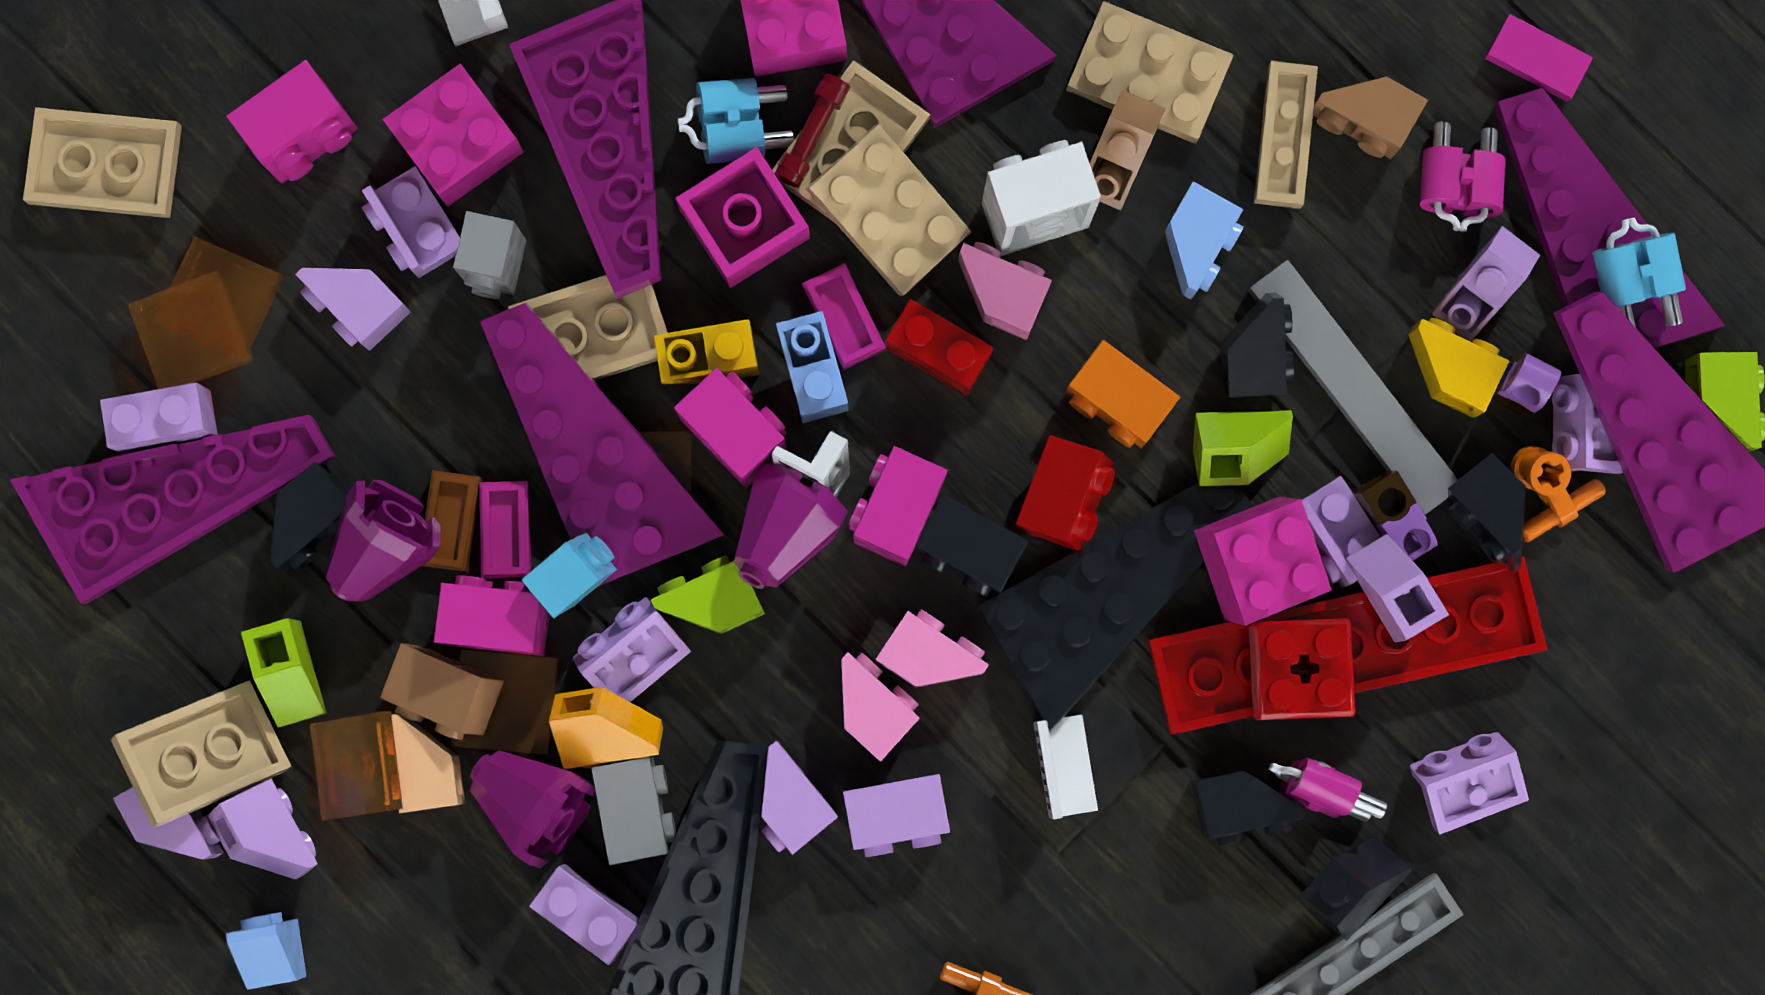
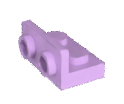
M416 166L377 190H374L371 186L362 190L369 202L362 209L376 231L385 228L393 243L386 248L401 271L409 267L420 278L456 256L460 237Z
M1574 374L1560 377L1552 396V451L1567 459L1571 472L1581 470L1612 474L1623 473L1581 375Z
M1342 476L1303 499L1302 503L1328 580L1332 584L1337 581L1340 587L1344 588L1358 580L1345 559L1381 537Z
M645 597L640 602H632L621 609L615 617V622L604 632L592 634L585 639L579 646L578 653L573 657V661L580 673L593 688L604 687L631 702L688 655L691 650L654 608L649 599Z
M1498 732L1474 736L1468 743L1447 751L1432 752L1426 755L1423 760L1410 765L1412 776L1421 785L1432 826L1439 835L1529 800L1516 750Z

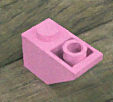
M975 242L974 247L963 243L958 262L983 322L1027 340L1052 280L1043 277L1045 271L1032 263L1019 261L1018 265L1001 259V252L987 244Z
M920 610L917 616L907 611L875 660L915 688L982 675L989 666V664L981 660L985 651L962 636L955 643L940 633L945 625L923 610Z
M847 653L841 659L844 729L881 762L920 719L913 712L919 704L898 685L892 692L877 679L883 671L866 655L861 653L855 659L851 654Z

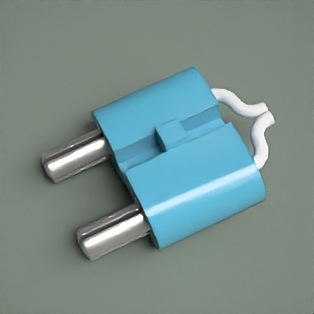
M754 78L698 82L696 85V98L688 102L686 115L683 118H678L679 131L686 132L690 137L691 143L696 148L703 149L707 164L733 162L756 147L763 157L765 156V149L787 148L794 141L793 132L764 133L762 120H759L758 113L761 103L785 102L788 98L787 88L785 85L757 87ZM695 105H697L699 122L702 124V142L697 139L696 133L691 127L684 125L691 121Z
M1635 217L1622 220L1621 229L1608 237L1606 248L1592 252L1600 292H1603L1634 327L1635 322L1631 304L1645 301V299L1660 297L1667 326L1681 324L1683 320L1677 292L1686 290L1675 233L1659 235L1658 230L1654 226L1649 224L1640 225L1636 222ZM1629 224L1638 232H1650L1652 235L1651 237L1635 240L1631 243L1614 246V241L1627 233Z

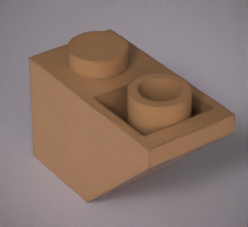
M1383 77L1322 93L1314 104L1313 115L1318 118L1317 123L1325 130L1338 135L1344 132L1358 140V146L1369 155L1377 158L1386 156L1392 159L1402 147L1428 100L1389 77Z
M1121 91L1090 161L1101 196L1100 202L1118 210L1122 209L1166 108L1127 91Z

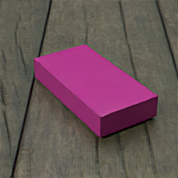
M1509 14L1503 22L1485 59L1568 102L1575 94L1593 57Z
M845 263L802 283V287L815 313L823 311L834 353L843 370L886 350Z
M528 481L479 482L481 578H524L531 572L530 483Z

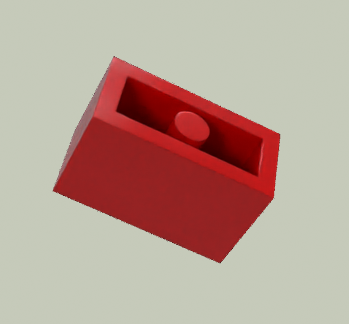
M912 299L909 300L886 339V350L965 396H968L989 361L994 348Z
M1049 435L1016 525L1029 535L1081 552L1084 542L1089 541L1096 530L1098 515L1095 512L1101 496H1106L1113 485L1115 471L1112 467L1114 462L1102 451Z

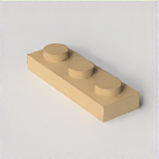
M1271 61L1268 65L1254 203L1299 209L1304 205L1318 66Z

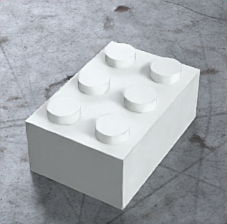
M1067 140L1054 142L1041 148V155L1024 161H1022L1020 155L1011 156L996 162L993 165L994 170L988 172L981 205L996 249L1001 252V256L1089 227L1101 196L1082 142L1070 146Z

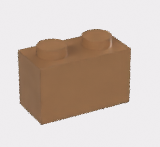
M401 643L380 698L397 705L396 714L417 722H423V719L427 718L437 723L435 727L436 732L450 738L462 740L464 734L484 735L504 680L425 646Z

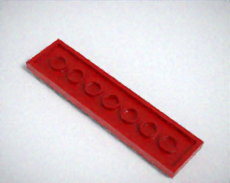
M1524 556L1522 557L1521 568L1515 573L1502 562L1500 565L1491 563L1427 578L1449 615L1405 641L1394 642L1364 592L1282 610L1255 621L1349 619L1351 622L1354 694L1547 650ZM1227 622L1148 640L1169 735L1253 716L1249 643L1250 624L1245 626L1234 622ZM1299 656V663L1291 665V674L1299 675L1301 683H1306V676L1313 674V667L1305 663L1303 656Z

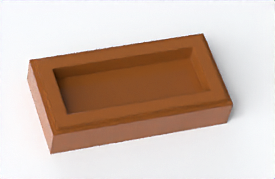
M432 470L424 521L427 524L433 516L441 525V546L431 560L422 566L468 573L480 495L479 482H482L481 477Z

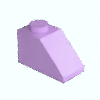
M775 741L768 748L761 816L767 825L761 831L778 852L787 847L793 855L838 818V815L780 743Z

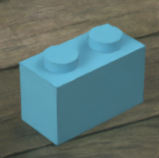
M585 533L563 544L524 577L522 581L549 614L555 618L574 607L617 569L611 563L614 555L608 546L597 536L591 539Z

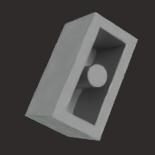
M466 211L453 268L464 280V284L472 287L471 292L476 295L491 299H500L501 293L514 295L527 240L514 221Z
M645 757L592 768L609 865L668 854L670 850L669 843L673 842L676 836V828L672 812L666 814L663 812L661 795L668 793L664 766H655L653 757Z

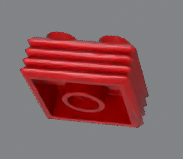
M1349 619L1261 621L1249 625L1254 719L1332 718L1355 715L1351 622ZM1299 656H1303L1305 663L1313 667V674L1306 676V683H1301L1299 675L1291 674V665L1299 663Z

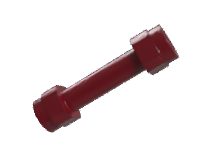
M824 75L814 93V98L817 101L791 152H784L774 173L778 180L794 188L800 187L810 170V165L807 161L833 110H840L850 89L848 83L834 75Z

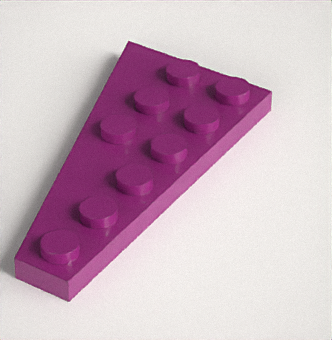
M615 0L509 45L614 294L618 299L661 281L643 0Z
M859 0L922 109L930 114L929 121L934 128L1054 62L1057 57L1053 51L994 0Z
M1543 88L1497 102L1494 105L1496 115L1563 307H1566L1594 292H1600L1592 252L1606 248L1608 237L1621 229L1622 220L1635 217L1638 224L1645 225L1647 223ZM1629 224L1627 233L1616 239L1614 246L1631 243L1635 240L1651 237L1652 235L1650 232H1638ZM1684 271L1686 290L1677 292L1683 320L1681 324L1675 326H1667L1665 324L1660 297L1645 299V301L1631 304L1636 329L1654 349L1725 326Z
M1594 292L1554 312L1556 321L1666 570L1675 573L1764 528L1765 470L1603 292Z
M523 303L480 321L570 540L585 533L591 539L597 536L608 546L614 555L611 563L617 570L600 585L726 534L699 505L690 491L664 464L665 462L621 411L599 389L590 375L574 360L565 349V346L528 303Z
M310 415L254 426L248 430L225 435H212L203 437L202 440L166 445L102 459V461L60 468L50 473L10 479L78 601L81 604H88L279 492L313 462L323 466L334 460L336 456L314 418Z

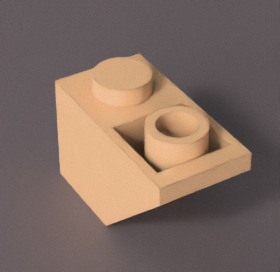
M398 714L388 715V726L382 728V743L385 755H392L394 775L388 776V791L391 803L398 804L399 813L465 804L459 755L413 720Z

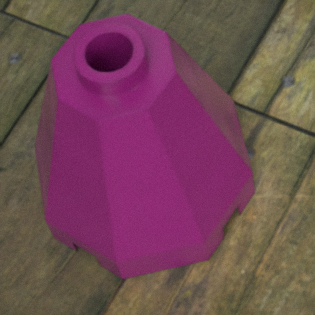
M763 463L752 484L734 564L740 569L738 572L739 577L747 584L758 589H763L764 586L776 588L831 543L841 529L848 510L826 486L817 481H814L811 488L800 483L799 481L804 474L793 467Z
M373 480L368 488H365V481H356L346 495L326 568V579L330 583L331 590L339 598L346 601H365L371 599L431 560L441 546V525L433 516L426 524V521L419 515L424 506L415 497L383 480Z
M500 750L491 756L486 754L481 757L473 767L470 775L473 779L470 789L471 793L512 853L528 865L540 869L549 862L542 857L543 854L551 850L557 855L566 848L589 814L591 805L584 801L585 794L594 797L596 791L594 785L575 773Z

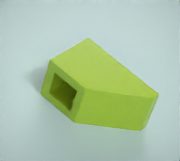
M1757 352L1698 353L1686 359V384L1748 452L1762 448L1761 441L1765 439V414L1760 412L1759 394L1762 393L1764 388L1765 375L1763 367L1758 365Z
M1292 411L1196 413L1193 455L1199 486L1248 485L1289 454Z
M728 556L720 557L701 567L704 575L687 583L684 576H680L662 584L657 588L660 595L650 599L657 611L720 634L765 614L753 587L739 577L738 572L740 569L734 564V561H729Z
M287 618L241 632L253 679L277 727L287 726L327 714L301 621Z

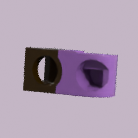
M1524 353L1521 358L1516 355L1509 357V363L1491 400L1524 418H1528L1546 404L1559 381L1561 371Z
M1397 470L1383 471L1352 491L1380 537L1388 534L1412 561L1437 546L1436 537L1425 520L1427 519Z

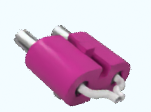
M1438 122L1434 125L1433 146L1423 151L1420 207L1426 211L1436 213L1444 220L1450 221L1453 224V230L1465 232L1469 224L1480 223L1485 219L1495 218L1503 213L1506 158L1496 153L1498 132L1496 129H1482L1480 150H1474L1472 155L1462 154L1463 148L1450 147L1451 125L1447 122L1444 125L1443 122ZM1453 210L1463 211V216L1468 218L1464 219L1460 225L1459 220L1452 215Z
M1305 757L1301 761L1292 762L1289 767L1280 766L1275 763H1271L1269 767L1270 771L1282 779L1279 794L1305 805V808L1314 812H1320L1332 818L1349 814L1367 822L1371 815L1382 818L1385 810H1387V803L1360 792L1361 781L1336 771L1335 768L1323 762Z

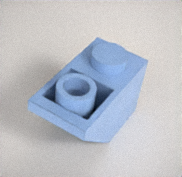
M1194 181L1165 230V236L1182 295L1190 300L1198 288L1205 292L1208 291L1221 268L1213 263L1221 248L1230 252L1244 228L1236 223L1243 211L1242 208Z
M823 311L776 323L802 422L806 423L849 411L846 393Z
M282 912L240 920L241 930L226 934L227 944L247 989L286 983L307 977L298 919L283 921Z

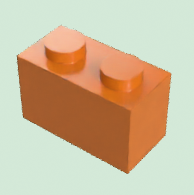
M1105 340L1100 343L1065 391L1072 397L1069 403L1074 409L1089 419L1097 415L1110 425V428L1107 430L1108 433L1129 448L1133 444L1142 448L1180 399L1179 395Z

